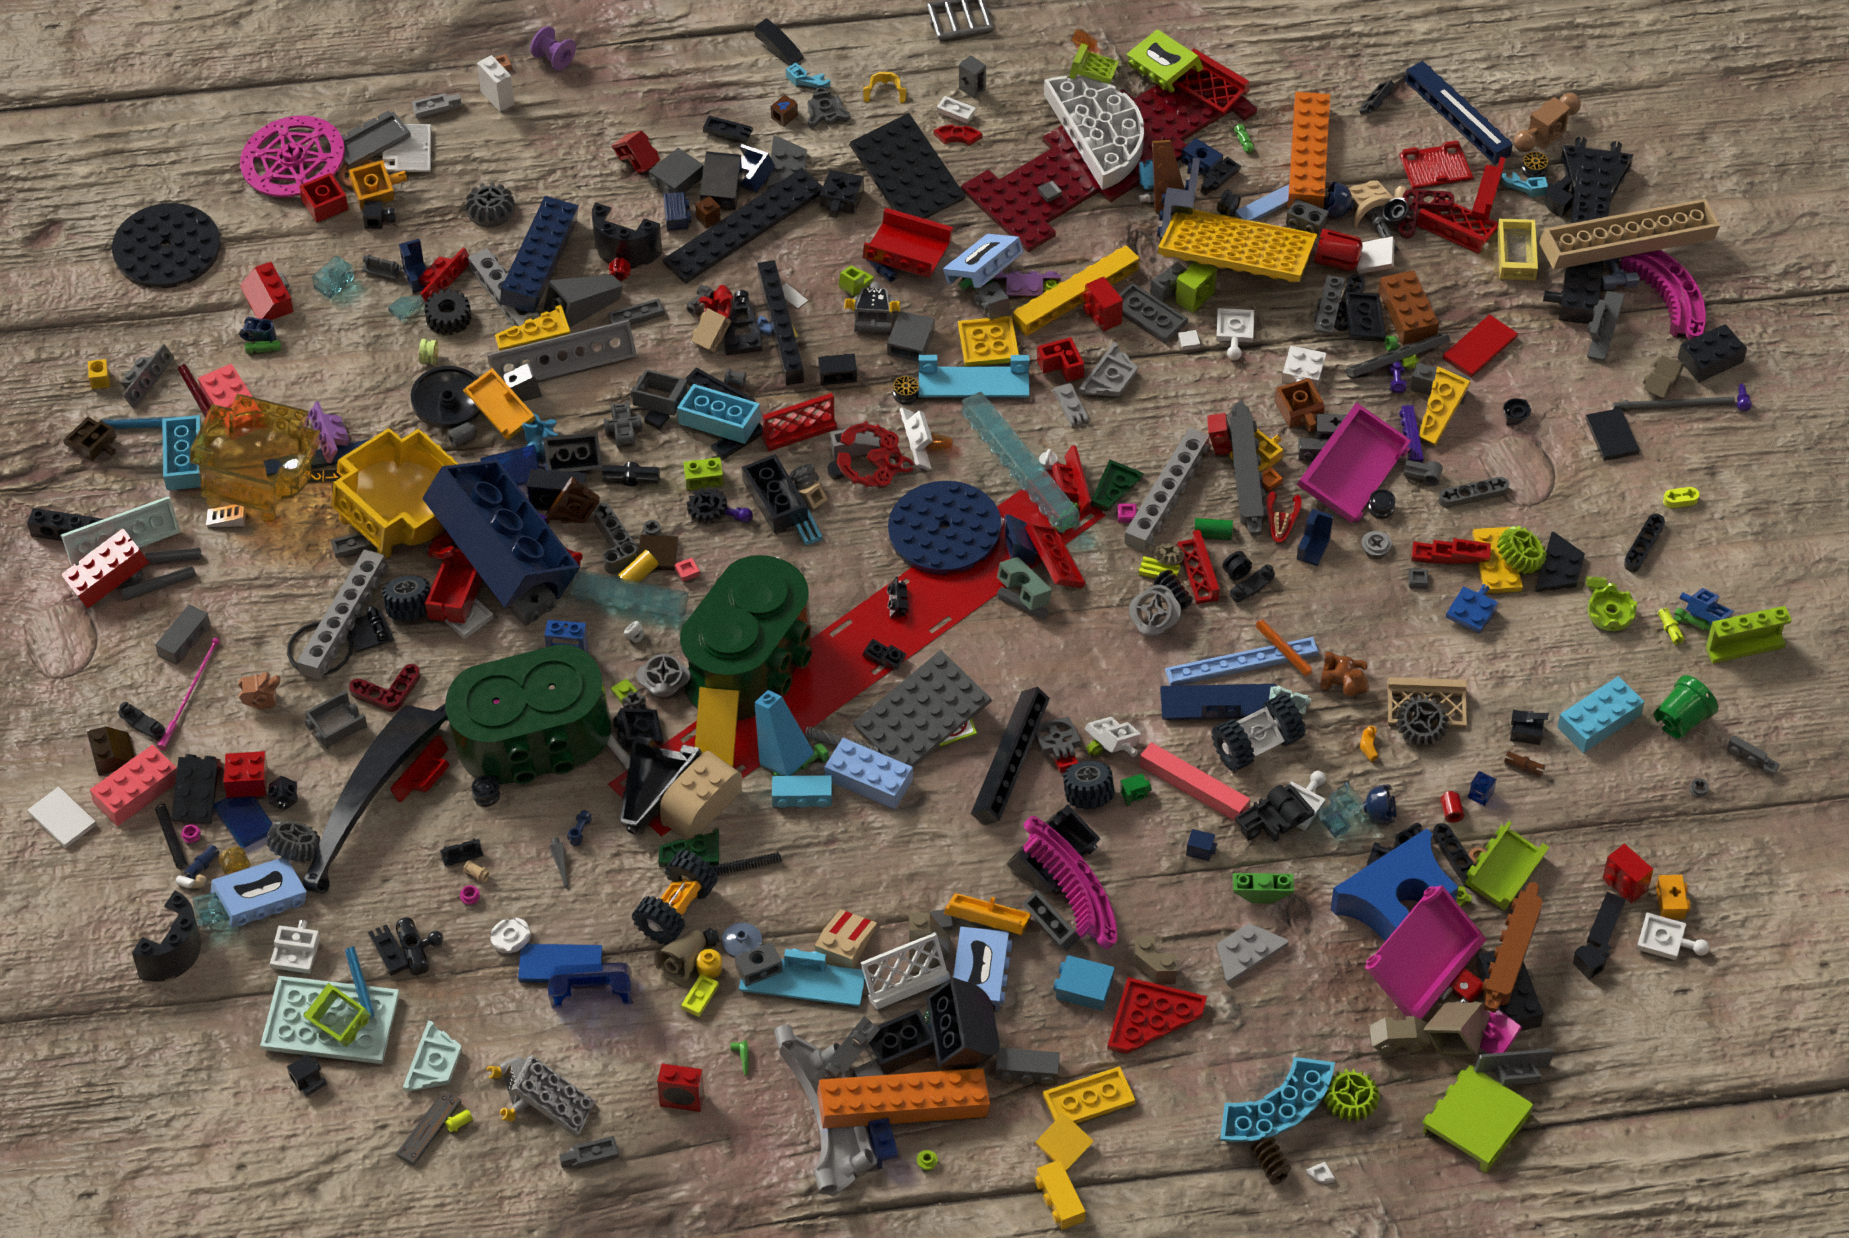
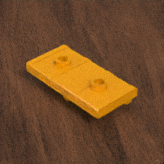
M493 368L463 390L507 441L523 429V423L530 424L536 419L535 415Z
M958 893L953 895L944 910V915L961 918L1018 935L1023 934L1032 916L1029 912L995 904L996 897H991L990 902Z

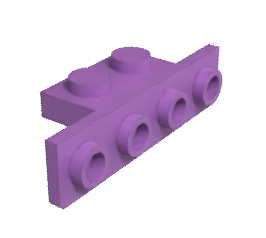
M1000 271L990 280L1007 281V296L1039 297L1043 294V281L1051 279L1061 281V274H1057L1055 271H1049L1046 274H1039L1038 271H1029L1028 274H1021L1020 271H1011L1010 274H1003V271Z
M316 401L309 411V418L322 448L323 455L327 463H331L338 451L336 444L347 446L350 440L341 417L324 414L320 403Z

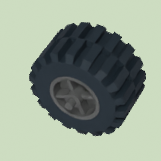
M413 575L401 576L400 578L393 579V581H389L382 590L388 617L399 621H411L424 617L427 614L425 602L431 590L429 582L425 578Z
M1087 760L1073 764L1070 768L1066 769V773L1063 775L1066 800L1070 802L1071 806L1086 810L1091 808L1097 809V807H1102L1104 804H1108L1110 799H1113V773L1105 763Z

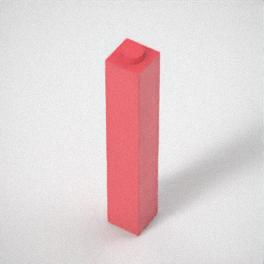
M1152 742L1140 755L1139 766L1234 821L1236 816L1250 808V798Z

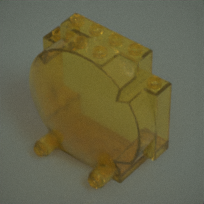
M238 393L231 408L212 404L190 449V463L198 465L199 475H201V496L206 497L207 505L215 509L223 501L261 511V518L265 522H272L276 517L278 503L282 499L293 498L306 486L310 479L312 460L320 445V430L307 428L309 425V411ZM263 460H278L283 467L280 466L275 474L266 475Z

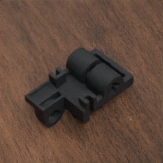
M1292 784L1286 787L1278 785L1268 793L1266 799H1259V804L1254 802L1253 807L1236 816L1235 821L1241 826V832L1248 840L1254 839L1264 829L1273 841L1276 842L1279 840L1280 832L1282 834L1288 832L1314 816L1315 811Z

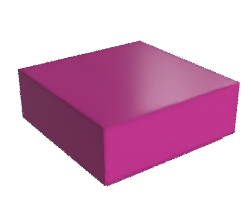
M1118 504V523L1132 522L1137 513L1136 504Z

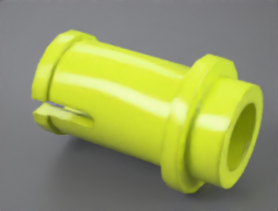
M465 1109L452 1118L448 1117L445 1125L450 1132H457L458 1128L473 1121V1117L470 1111Z

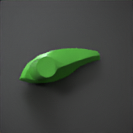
M746 1040L741 1043H731V1051H740L743 1072L747 1076L749 1065L748 1043Z

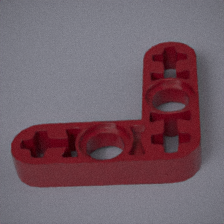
M1415 189L1405 191L1403 198L1408 203L1409 211H1412L1414 215L1407 217L1399 224L1400 236L1409 239L1415 235L1418 208L1451 209L1455 204L1454 195L1448 191ZM1410 196H1413L1412 205H1409ZM1431 196L1434 200L1427 203L1424 201V198ZM1446 198H1449L1448 203H1444ZM1406 223H1409L1408 232H1405Z
M415 664L406 665L388 690L363 679H354L349 684L350 694L354 698L388 712H395L401 707L419 681L420 670ZM399 685H405L407 687L403 691H398L396 689ZM373 692H378L380 696L377 698H371L370 694Z

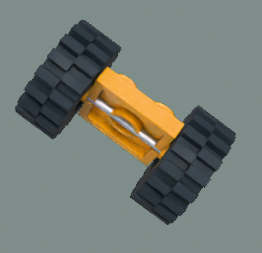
M687 850L677 852L665 868L668 880H672L665 893L658 899L654 896H651V898L649 896L644 897L632 913L631 918L634 920V925L638 926L637 929L643 931L646 937H651V940H656L659 944L664 943V945H668L676 940L685 927V921L680 917L686 912L687 906L696 897L698 899H705L718 881V875L714 872L715 869L709 866V862L703 861L701 856L697 857L693 852L690 854Z

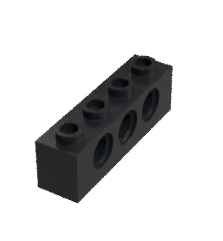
M33 508L27 524L30 535L33 537L63 541L62 534L103 519Z

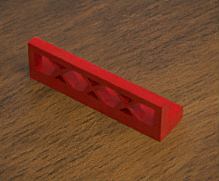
M1500 157L1498 167L1486 164L1471 216L1485 220L1489 219L1506 158Z
M1196 530L1192 532V539L1177 542V547H1181L1185 553L1182 562L1196 604L1218 601L1219 586L1201 532ZM1193 546L1194 550L1190 554L1184 551L1183 547ZM1191 559L1198 562L1199 565L1196 568L1188 564ZM1196 574L1203 577L1201 583L1193 580ZM1202 589L1208 592L1209 596L1199 597L1198 592Z

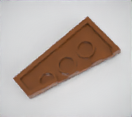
M1170 140L1152 141L1155 212L1164 210L1165 204H1161L1162 194H1166L1167 188L1185 190Z

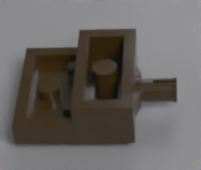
M87 417L63 439V442L67 447L93 461L103 451L111 456L116 453V449L109 445L117 436L115 428L102 420L97 422Z

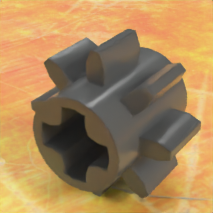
M638 691L628 692L627 698L623 697V708L646 709L645 696L641 697Z

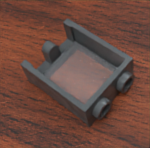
M346 690L305 712L307 719L305 724L308 730L314 731L317 742L323 744L326 749H329V746L358 730L367 728L365 715H359L357 705L349 702Z

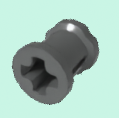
M728 368L724 383L739 385L740 388H743L747 373L735 372Z

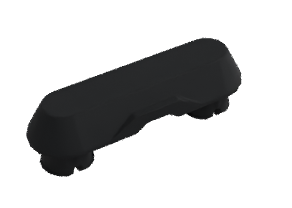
M1266 564L1248 579L1236 584L1230 590L1232 599L1240 602L1249 595H1254L1275 577L1273 567Z
M128 702L120 704L119 716L133 728L155 739L162 737L165 728L161 723L148 717Z

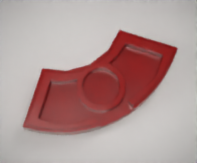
M946 125L933 130V135L943 144L961 142L971 146L983 138V134L980 131L965 125L964 127Z

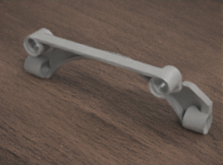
M781 1025L774 1030L780 1055L804 1088L815 1112L820 1130L821 1153L817 1166L813 1170L819 1193L835 1196L855 1180L854 1174L861 1175L876 1165L877 1159L874 1155L866 1126L822 1129L817 1096L818 1086L812 1080L839 1048L840 1044L834 1043L823 1051L795 1036L792 1026ZM848 1069V1070L846 1071V1073L842 1076V1078H850V1077H851V1073H850V1070H849V1069Z

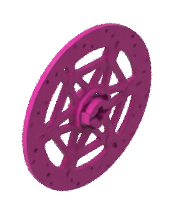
M313 116L285 117L265 125L247 141L241 153L240 168L246 182L262 194L273 197L299 196V185L328 173H332L333 176L336 174L344 159L345 146L339 131L323 119ZM309 128L314 131L312 133L289 132V129ZM279 133V136L264 149H259L265 140ZM323 136L330 142V153H323L319 139ZM292 137H299L304 139L295 143ZM288 138L290 143L285 145V139ZM281 142V148L272 149L276 144ZM316 144L319 152L309 150ZM255 159H262L266 171L263 176H259L255 171ZM266 160L275 161L271 168H268ZM313 163L307 170L304 171V164ZM321 163H327L318 174L310 179H306V176ZM300 167V174H297L294 169ZM288 169L292 173V175H280ZM274 179L296 181L295 184L279 185L270 182Z

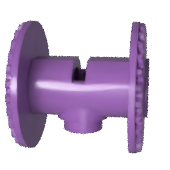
M545 26L540 29L533 37L530 46L531 54L534 57L539 58L546 53L547 59L551 61L552 68L558 71L566 68L576 53L575 42L572 39H566L561 43L555 40V30L551 26Z

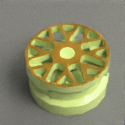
M421 340L419 346L420 364L430 363L431 365H436L439 350L437 340Z

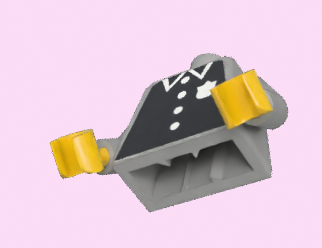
M873 282L870 284V288L863 287L860 294H857L853 299H845L844 309L855 311V320L857 321L875 320V322L889 323L890 313L900 312V302L895 301L891 295H888L887 289L881 288L878 282Z
M521 1057L511 1058L501 1063L500 1067L488 1066L486 1071H493L492 1075L488 1078L499 1079L502 1076V1072L504 1073L503 1077L513 1108H502L500 1115H504L502 1120L508 1122L514 1121L516 1113H520L528 1106H531L511 1091L526 1059Z

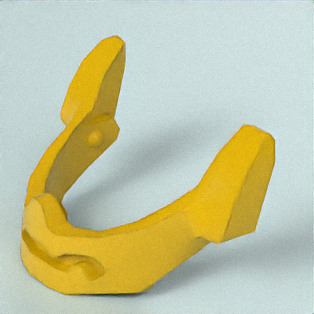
M878 72L872 75L869 85L863 87L864 102L870 101L872 88L880 81L884 84L888 82L894 83L899 93L900 103H904L906 100V88L901 86L899 76L892 72Z

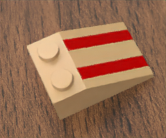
M840 909L823 929L815 944V951L826 954V963L838 967L855 968L877 926V922Z

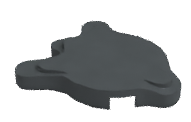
M824 87L816 88L813 98L808 100V113L810 114L808 126L816 127L822 120L826 121L827 124H832L836 120L848 121L851 118L850 112L843 108L840 97L838 95L836 97L831 95V92L827 91Z

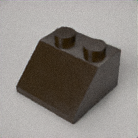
M107 726L87 731L98 775L114 772L135 757L128 732Z

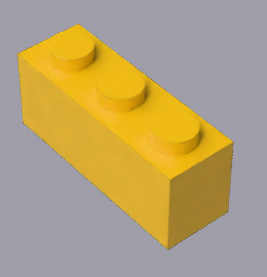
M1061 1160L1038 1167L1037 1176L1034 1178L1037 1188L1042 1189L1044 1193L1043 1199L1046 1206H1050L1053 1211L1051 1215L1054 1223H1058L1061 1230L1085 1222L1086 1211Z

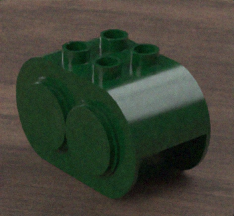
M765 555L748 556L736 560L725 569L685 622L680 632V646L688 660L690 680L684 685L688 699L697 709L700 687L738 690L737 720L756 716L755 702L765 692L769 690L782 697L785 696L791 687L793 672L797 667L804 669L808 665L813 653V649L810 647L809 590L805 577L794 565L780 558Z

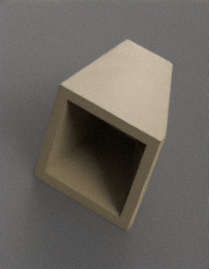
M1446 1002L1425 1026L1424 1031L1440 1055H1477L1484 1035L1483 1030L1485 1031L1490 1014L1487 1010H1484L1483 1003Z

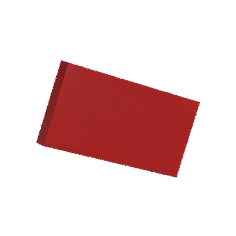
M1489 314L1445 352L1443 359L1467 376L1473 377L1517 338L1518 333Z
M1028 523L1025 529L1056 585L1083 588L1086 582L1056 527Z

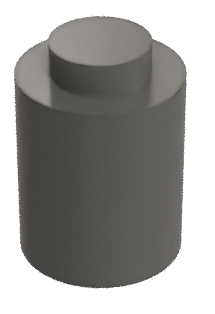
M468 422L447 431L448 438L454 448L474 440L477 434L475 426L473 424L470 425Z

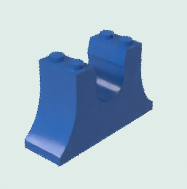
M1426 828L1334 887L1330 910L1335 915L1352 917L1365 923L1386 942L1409 914L1407 908L1400 902L1405 900L1419 902L1423 898L1426 889L1431 886L1437 887L1441 885L1456 901L1458 886L1444 873L1436 862L1431 850L1432 833Z

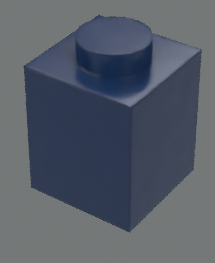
M1192 829L1187 843L1186 856L1210 861L1211 854L1215 855L1218 843H1215V834Z

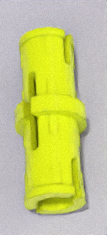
M1669 608L1660 609L1657 614L1664 624L1665 632H1668L1674 645H1678V642L1681 644L1685 638L1678 628V622L1672 617Z

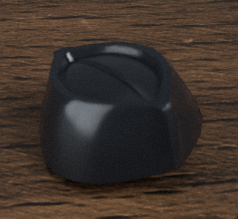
M1404 198L1391 199L1383 207V215L1389 226L1402 223L1409 213V206Z
M1513 398L1505 402L1503 412L1506 425H1517L1528 418L1531 413V407L1527 400Z

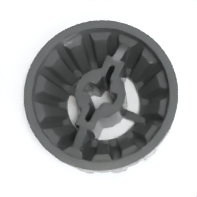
M490 182V186H485L482 183L480 184V189L474 187L466 197L467 215L477 225L484 227L499 226L507 222L514 213V198L511 195V191L504 188V185L498 184L495 187L493 182Z

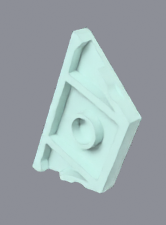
M428 1020L403 1085L404 1092L448 1085L452 1078L462 1046L457 1041L452 1040L447 1033L441 1032L434 1026L432 1021Z

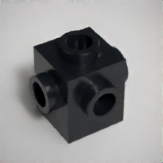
M280 776L271 782L268 790L269 804L284 811L294 805L298 798L297 782L284 776Z

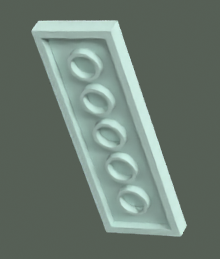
M170 497L156 500L62 534L61 537L71 567L74 564L78 566V561L121 529L125 530L137 547H142L181 533Z

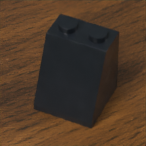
M706 151L700 201L710 196L720 206V209L736 210L743 179L741 155Z

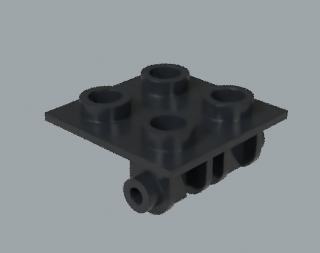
M374 606L368 607L367 615L356 618L354 628L351 631L349 630V635L356 652L393 640L382 611H378Z

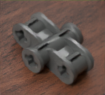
M629 401L615 405L610 403L612 419H603L605 435L615 432L617 448L631 444L635 446L634 429L642 430L641 415L637 414V416L631 417Z

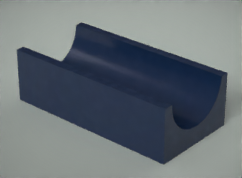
M498 460L442 466L422 498L504 608L510 607L525 591L541 583L545 584L555 594V600L560 599L580 569L574 558Z

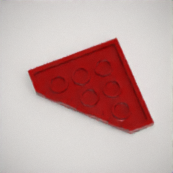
M1128 977L1107 1049L1128 1054L1202 1018L1207 996Z

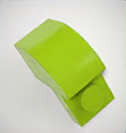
M850 265L840 273L839 288L855 297L857 294H860L863 287L873 283L874 276Z

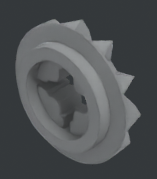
M1372 531L1364 535L1361 547L1371 557L1373 555L1380 557L1381 555H1387L1388 551H1391L1392 541L1387 534L1380 531ZM1373 543H1375V544H1380V547H1378V546H1374V547H1373Z

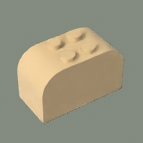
M704 752L665 792L660 804L661 822L686 840L695 838V835L700 834L742 791V774L712 752Z

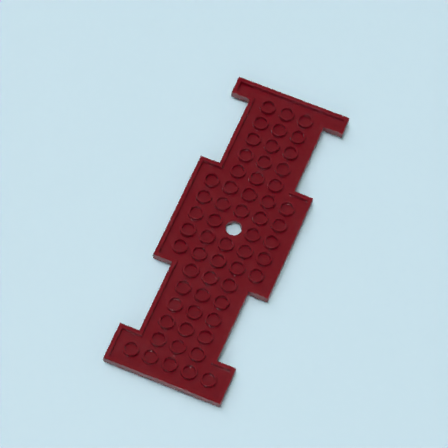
M1208 73L1200 74V79L1211 78ZM1198 74L1188 75V81L1198 80ZM1181 76L1176 81L1184 82L1186 81V76ZM1222 81L1214 82V87L1224 86ZM1212 83L1201 84L1202 89L1212 88ZM1157 84L1136 98H1133L1124 89L1119 91L1122 94H1127L1134 101L1143 118V150L1139 160L1143 164L1146 163V160L1153 159L1152 141L1170 140L1176 161L1178 162L1182 159V150L1187 146L1183 141L1231 111L1243 121L1257 113V108L1244 96H1241L1226 114L1222 115L1172 85L1174 89L1172 93L1168 90H1163ZM1199 84L1189 85V88L1191 90H1199L1200 86ZM1235 89L1227 90L1228 96L1235 95L1238 91ZM1218 91L1215 92L1216 97L1226 96V92ZM1213 92L1204 93L1203 97L1206 99L1214 98ZM1227 100L1217 102V105L1222 108L1227 104ZM1061 125L1043 136L1042 141L1050 148L1046 152L1001 179H998L988 169L961 185V190L1007 234L1019 237L1022 247L1029 253L1056 236V231L1048 223L1097 193H1100L1109 202H1112L1140 185L1139 162L1123 180L1102 190L1065 128ZM1053 180L1062 190V196L1047 203L1038 193V187Z

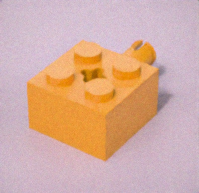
M383 160L349 169L350 182L360 210L364 209L365 201H383L385 203L394 200L392 185L407 182L405 171L389 175Z

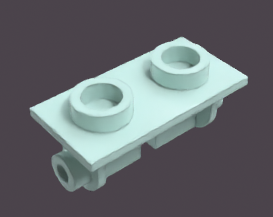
M1281 686L1270 688L1269 700L1280 694H1286V696L1291 698V701L1295 702L1296 708L1298 707L1300 710L1299 713L1305 715L1306 705H1309L1311 701L1308 695L1297 692L1291 694V690Z

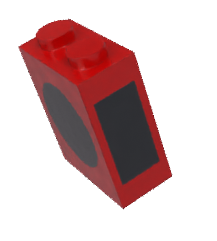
M661 1063L657 1080L660 1106L701 1112L704 1099L702 1069Z

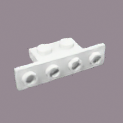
M902 407L900 412L906 429V435L910 442V449L913 452L914 462L919 468L929 471L931 465L925 447L933 440L925 414L921 411L914 413Z

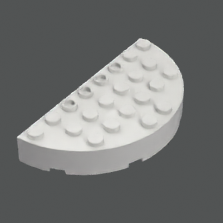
M1060 76L1044 80V96L1101 189L1111 187L1128 176L1140 160L1144 138L1143 118L1134 101L1127 94H1122L1116 90L1115 86L1088 77L1077 76V78L1071 79L1067 78V76Z

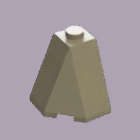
M909 913V943L936 933L944 961L949 958L950 936L930 913ZM933 940L927 942L923 950L931 952L934 946ZM913 948L909 950L910 960H912L917 951ZM921 952L916 962L924 965L928 955ZM932 958L928 967L931 969L936 968L939 964L938 959ZM914 965L910 974H919L921 968Z

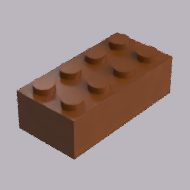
M1415 271L1381 277L1378 293L1402 345L1418 342L1437 335L1439 322Z

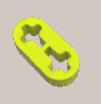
M1693 487L1670 489L1665 492L1663 503L1668 508L1693 506L1698 502L1699 491Z

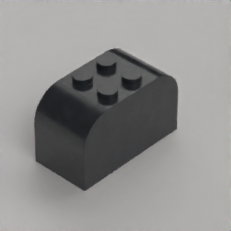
M952 977L926 997L938 1068L948 1071L976 1069L999 1051L1000 1043L993 1005L989 996L982 988Z

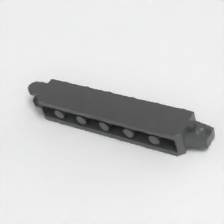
M1239 403L1236 406V416L1230 419V436L1240 522L1247 525L1250 535L1261 534L1264 516H1267L1266 505H1262V500L1265 499L1264 488H1260V483L1263 482L1262 471H1258V466H1261L1260 454H1256V449H1259L1258 438L1254 437V432H1257L1256 421L1252 420V415H1248L1247 405Z

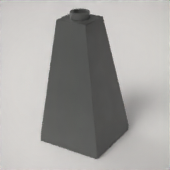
M613 275L551 280L548 285L544 310L551 312L556 310L555 307L561 305L568 326L571 328L618 301L623 285Z

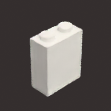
M492 55L478 62L481 93L499 112L513 106L514 96L511 75Z

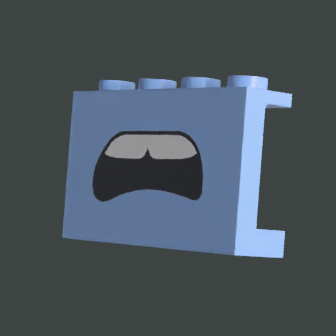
M986 234L943 268L947 283L952 284L960 277L972 278L975 288L982 287L1024 253L1020 238L1016 236Z
M279 858L213 879L211 884V894L214 898L219 897L230 917L229 925L231 927L242 926L272 914H279L291 908H298L305 904L306 890L286 858Z
M960 927L953 977L982 988L989 996L992 1005H995V1011H999L1000 1004H1004L1005 992H1002V987L1007 986L1008 975L1004 974L1005 969H1009L1010 957H1007V952H1011L1012 940H1009V932Z

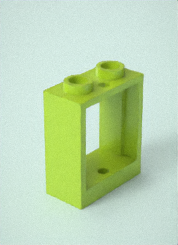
M328 983L303 1016L314 1026L344 1047H347L356 1039L359 1030L366 1026L371 1014L366 1008ZM337 998L359 1012L341 1036L319 1022Z

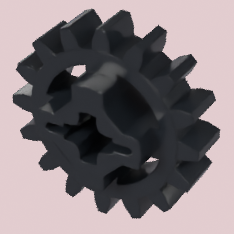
M710 487L707 490L700 488V492L694 491V496H689V501H687L688 514L691 515L692 520L696 519L697 523H700L702 520L704 524H707L709 520L714 523V519L720 520V515H725V510L728 509L726 496H724L723 491L718 492L717 488L713 490Z

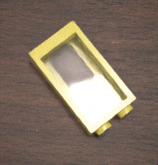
M1499 219L1497 235L1500 279L1536 280L1538 261L1535 220Z

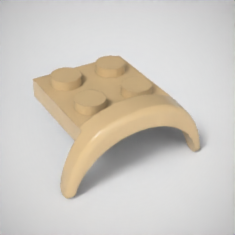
M1377 180L1369 181L1362 185H1354L1349 188L1352 200H1354V206L1357 208L1353 226L1355 228L1358 227L1361 218L1372 208L1385 205L1388 201L1394 199Z

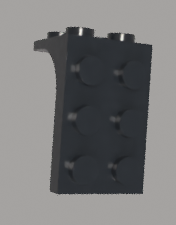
M185 754V757H178L171 820L212 824L217 778L220 769L225 767V764L220 762L221 759H217L214 756H204V759H201V757L193 754Z

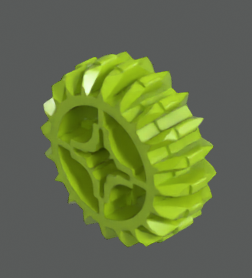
M1512 526L1505 530L1498 539L1497 547L1499 548L1498 553L1502 555L1501 559H1504L1506 564L1511 566V569L1515 568L1518 573L1521 571L1523 574L1536 572L1544 564L1545 556L1547 555L1544 551L1546 547L1541 545L1543 541L1538 540L1537 536L1532 534V531H1527L1526 527L1522 529L1520 526Z
M1355 1068L1352 1072L1345 1069L1344 1073L1338 1070L1336 1076H1332L1330 1085L1324 1095V1102L1327 1104V1109L1332 1110L1333 1116L1339 1114L1340 1121L1345 1117L1348 1122L1351 1119H1355L1358 1122L1360 1117L1366 1120L1367 1115L1372 1116L1380 1100L1379 1087H1376V1081L1371 1080L1370 1074L1364 1076L1363 1070L1360 1073H1356ZM1346 1086L1345 1088L1340 1089V1091H1337L1340 1087ZM1364 1099H1367L1364 1103L1358 1105L1359 1102H1362Z

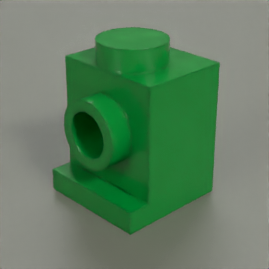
M1143 773L1120 780V793L1126 806H1130L1132 801H1140L1148 797V792L1152 791L1149 780H1145Z

